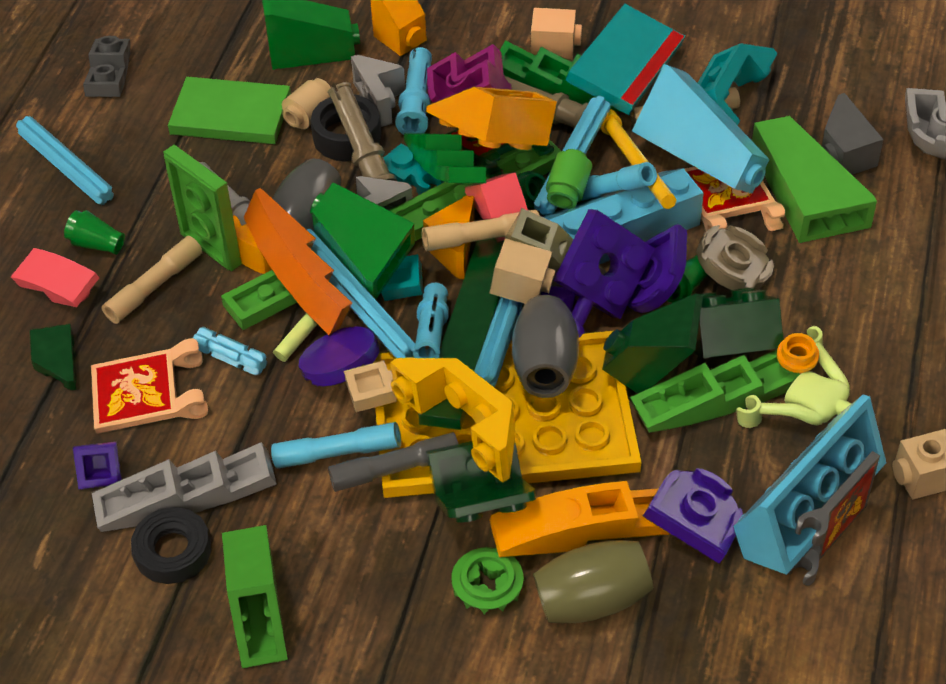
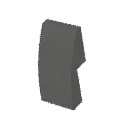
M104 36L95 39L88 54L90 69L83 83L85 97L121 96L129 64L130 39H119L116 36Z

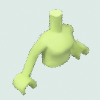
M817 326L808 328L807 335L815 341L819 350L818 362L829 378L812 371L801 373L787 390L784 399L785 403H761L756 395L746 397L745 402L748 410L740 407L736 408L737 420L742 427L753 428L758 426L762 421V414L790 416L817 426L828 422L852 404L847 401L850 395L849 382L839 366L823 347V335L820 328Z

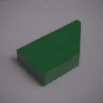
M71 324L30 330L31 361L34 370L45 376L50 375L69 390H76L74 341Z

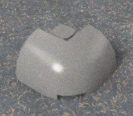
M906 88L905 109L907 128L914 144L923 153L940 159H946V102L944 91Z

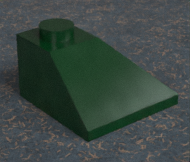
M697 293L632 320L621 331L618 329L613 331L603 347L606 352L602 370L637 394L653 387L695 351L703 297Z

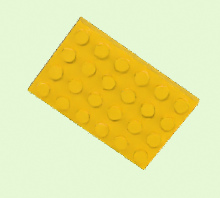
M613 331L582 334L579 338V358L574 376L563 393L550 398L534 396L524 389L515 371L512 357V341H510L494 388L513 403L516 431L515 443L521 475L528 484L641 472V458L626 386L602 370L606 352L603 347ZM390 352L379 353L373 363L384 360L389 371L391 370L390 362L396 358ZM397 398L396 402L375 407L377 425L397 422L401 433V447L379 451V455L409 447L419 441L454 432L458 444L472 441L471 427L476 425V423L467 413L461 430L419 425L418 412L409 404L401 403ZM429 466L414 467L382 476L384 498L434 493Z

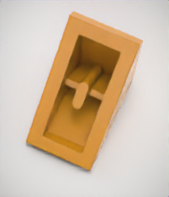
M465 196L424 219L423 228L455 222L467 223L475 221L474 196ZM471 242L463 243L456 247L429 251L457 279H464Z

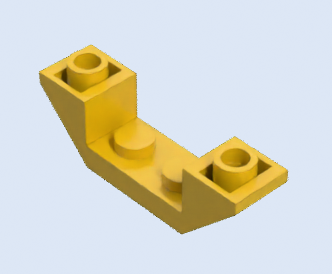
M396 358L390 362L393 377L391 389L401 403L409 404L419 414L425 413L448 399L453 407L461 408L476 423V425L471 427L473 443L471 454L476 465L481 470L492 473L502 483L510 479L516 435L513 403L510 399L457 358Z

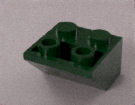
M756 288L731 290L732 297L726 298V295H716V293L699 294L703 297L694 351L695 355L708 358L777 349L784 340L780 299L767 296L766 290H756Z

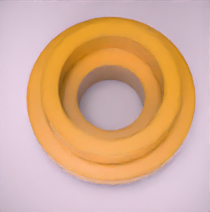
M790 334L778 346L777 360L783 368L790 372H808L818 363V347L815 341L806 334Z

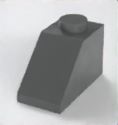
M845 93L839 94L824 130L822 147L852 175L877 167L883 138Z

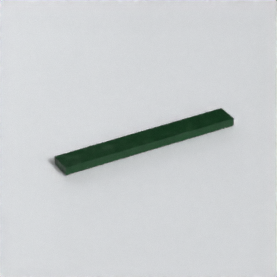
M495 238L476 242L440 348L439 358H457L471 370H475L500 296L490 294L494 268L504 240L497 242ZM448 399L425 413H418L419 425L461 430L466 412L461 408L453 407Z

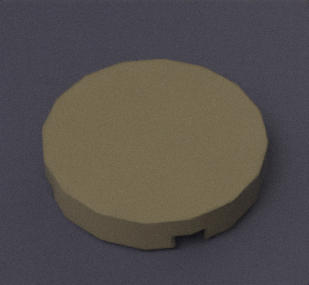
M720 225L707 230L699 241L696 252L700 265L712 279L731 290L756 288V290H759L767 283L772 275L774 263L772 259L769 261L766 255L768 249L761 240L752 233L736 226L729 225L727 229H719Z

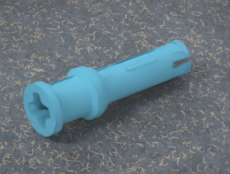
M423 47L416 48V54L414 50L410 52L406 89L400 94L398 106L401 111L396 116L395 124L398 131L403 135L404 133L423 134L428 128L426 108L428 105H431V100L427 94V68L431 66L432 54Z

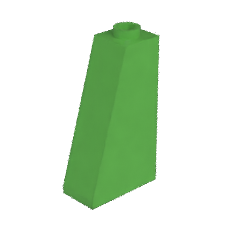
M786 116L754 123L752 141L770 159L765 168V178L778 203L783 205L785 217L799 243L871 228L877 204L874 195L793 118Z

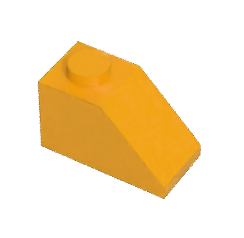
M371 0L373 36L399 56L427 41L425 12L418 0Z

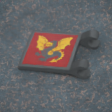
M872 451L822 508L803 513L798 518L796 534L800 535L804 528L816 530L812 540V548L807 551L788 573L791 575L792 571L798 567L808 570L803 579L804 585L810 586L815 581L819 560L867 507L880 458L879 454Z

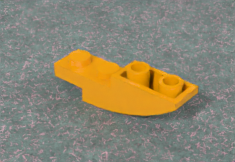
M627 481L601 483L551 493L526 502L527 507L522 510L509 513L499 511L492 514L489 519L499 557L568 552L586 546L587 542L592 540L669 535L670 533L643 517L658 489L630 490Z

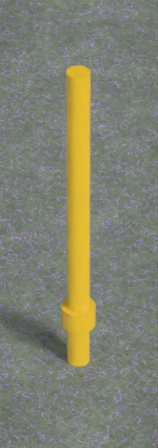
M610 109L600 127L602 132L611 136L631 165L648 162L623 129L620 117L614 110ZM657 174L655 183L647 187L663 208L670 209L675 206L676 197Z

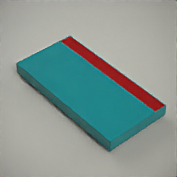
M624 4L569 70L565 81L596 98L597 96L604 97L605 101L610 103V106L629 115L656 80L663 65L668 64L681 47L685 35Z

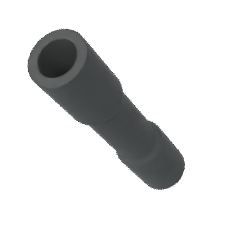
M454 432L377 456L361 457L329 466L328 472L333 490L337 492L372 482L374 479L414 467L429 466L426 451L458 444Z

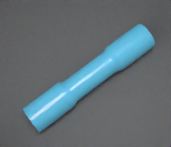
M644 162L624 167L616 172L600 176H589L581 201L598 198L603 194L620 190L629 191L651 186L657 178L656 169L651 163Z
M397 422L360 428L354 432L274 443L271 447V456L274 466L279 469L313 463L318 459L353 453L365 454L400 448L401 433Z

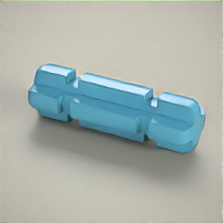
M206 327L199 328L197 333L194 334L193 339L197 340L199 351L209 354L211 351L212 357L237 368H241L243 365V370L248 373L260 375L267 365L265 353L254 348H250L248 351L249 346L222 334H218L216 337L217 332Z

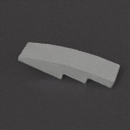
M261 442L224 459L216 451L179 467H176L168 459L93 492L92 498L97 528L104 532L135 527L147 515L159 509L178 507L197 513L238 500L277 483L269 451Z

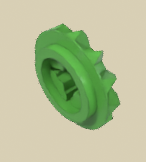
M483 547L469 551L457 561L452 571L451 580L455 597H459L463 601L466 609L475 607L480 609L484 615L489 609L499 608L501 611H504L507 604L512 601H518L519 593L522 586H524L523 570L519 562L513 556L499 557L497 548ZM480 570L490 580L496 579L494 591L488 589L485 584L479 585Z

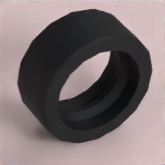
M354 95L374 142L380 144L382 134L380 114L377 106L365 97ZM331 97L320 102L312 112L310 121L315 148L323 156L330 159L352 161L354 150L347 134H335L327 130L329 126L341 122Z

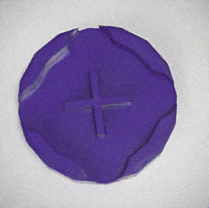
M359 326L343 328L331 335L327 334L306 348L299 358V369L306 381L311 380L312 385L322 387L346 382L344 371L361 367L363 364H372L379 354V343L375 334L369 328Z

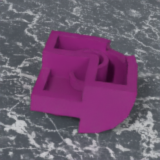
M494 44L466 60H463L454 52L427 68L428 94L433 103L472 87L512 89V85L503 74L501 51Z

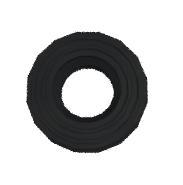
M178 507L159 509L147 515L136 526L131 538L132 557L141 574L154 582L164 584L183 582L197 575L207 564L212 550L210 532L203 519L189 509ZM178 533L187 538V548L175 557H162L155 552L157 541L167 534Z

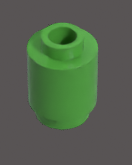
M568 149L556 154L546 185L547 200L554 206L572 209L576 207L577 202L583 199L592 170V163L586 154L576 149Z

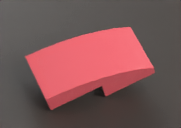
M33 248L11 276L19 287L44 292L52 302L78 307L89 296L92 287L100 278L94 271L70 259L37 248Z

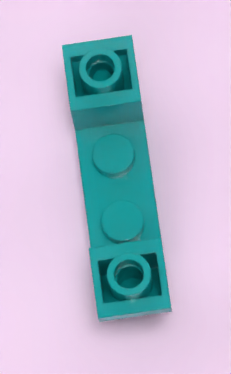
M740 43L713 55L697 83L738 125L740 119L724 101L729 95L728 90L733 81L739 87L751 81L757 83L766 78L771 72L770 66L778 53L774 48Z

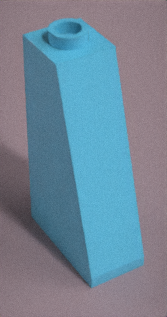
M667 64L663 65L632 132L732 188L753 193L755 187L763 181L766 173L765 168L770 159L687 72Z

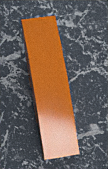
M261 188L255 190L244 215V220L257 247L277 278L301 308L328 335H331L340 329L352 302L329 282L334 270L311 250L316 238Z

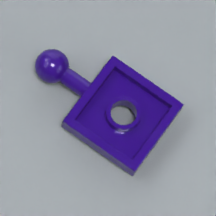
M588 209L553 280L579 296L571 313L576 322L579 338L585 333L583 325L593 306L612 318L621 319L655 250L654 247L600 211ZM604 254H607L610 258V268L606 274L602 275L599 269V261Z

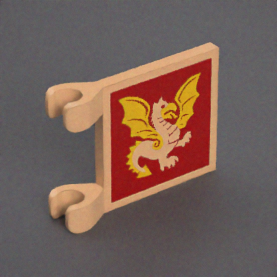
M696 167L685 168V171L704 192L701 220L706 231L720 225L719 229H727L725 218L761 211L768 231L783 229L784 224L780 218L785 216V209L782 204L774 200L763 181L755 187L753 193L734 189Z
M193 338L186 339L171 349L91 365L94 430L96 434L175 417L191 419L205 417L208 414V405L204 401L202 390L192 389L183 393L178 398L176 395L174 366L196 368L203 362L202 352L199 351L197 340Z

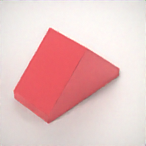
M516 172L498 175L487 179L486 183H475L465 187L466 195L474 196V207L483 220L498 218L504 214L520 212L521 208L528 210ZM498 237L495 239L497 242H501L505 240V237Z

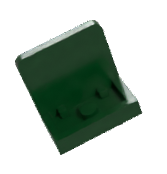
M472 441L426 451L436 503L448 518H456V522L475 521L483 517L482 512L498 508L502 513L519 511L527 507L526 502L536 499L535 489L522 478L516 443H514L510 479L503 483L489 471L485 472L476 465L471 454L473 448Z

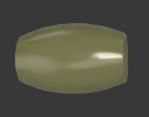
M605 541L582 546L554 558L533 573L538 595L548 623H581L610 616L632 606L654 589L651 573L638 541Z

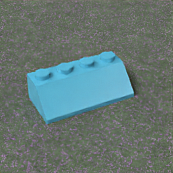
M684 168L662 171L657 174L676 197V204L670 209L663 208L646 186L629 191L620 190L603 194L601 197L578 203L575 208L562 209L543 218L559 224L574 239L588 209L600 211L646 242L676 224L681 225L686 230L700 225L704 192ZM604 254L599 264L609 261V256Z
M861 395L837 415L733 526L744 559L787 575L813 546L812 540L816 533V530L813 528H804L800 535L796 534L798 518L803 513L822 508L872 451L880 455L875 475L887 463L870 396Z

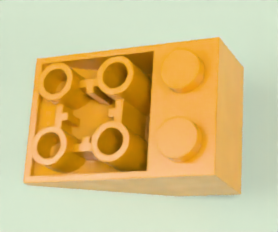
M472 87L428 105L426 112L439 118V124L459 128L458 134L478 138L479 145L489 148H500L501 143H508L513 148L531 150L532 145L548 146L557 101L532 91Z

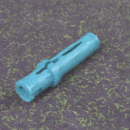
M430 283L424 288L423 300L417 307L419 325L414 346L415 350L413 351L414 358H439L443 325L447 322L449 316V308L446 304L448 290L443 284ZM433 317L432 328H429L430 318Z

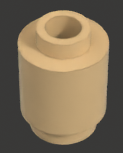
M320 78L308 80L282 101V114L286 122L292 127L307 129L311 125L310 120L313 110L320 102L330 97L328 94V90L331 88L330 85Z

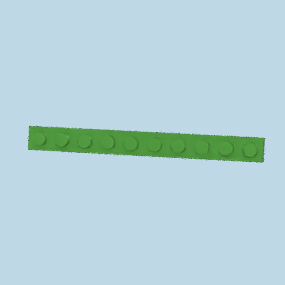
M549 140L548 143L554 147V151L544 156H539L533 148L531 150L516 148L500 155L501 159L497 161V165L500 169H503L504 174L516 172V175L525 171H532L544 175L551 171L556 154L562 151ZM444 182L389 211L414 223V240L417 241L422 238L423 220L467 196L465 187L475 183ZM273 270L221 295L223 307L242 330L297 303Z

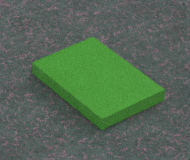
M186 77L168 124L169 133L172 135L276 144L284 119L282 101L291 94L290 86Z
M172 145L163 152L180 233L184 237H193L200 244L202 251L232 272L242 263L227 182L179 147Z

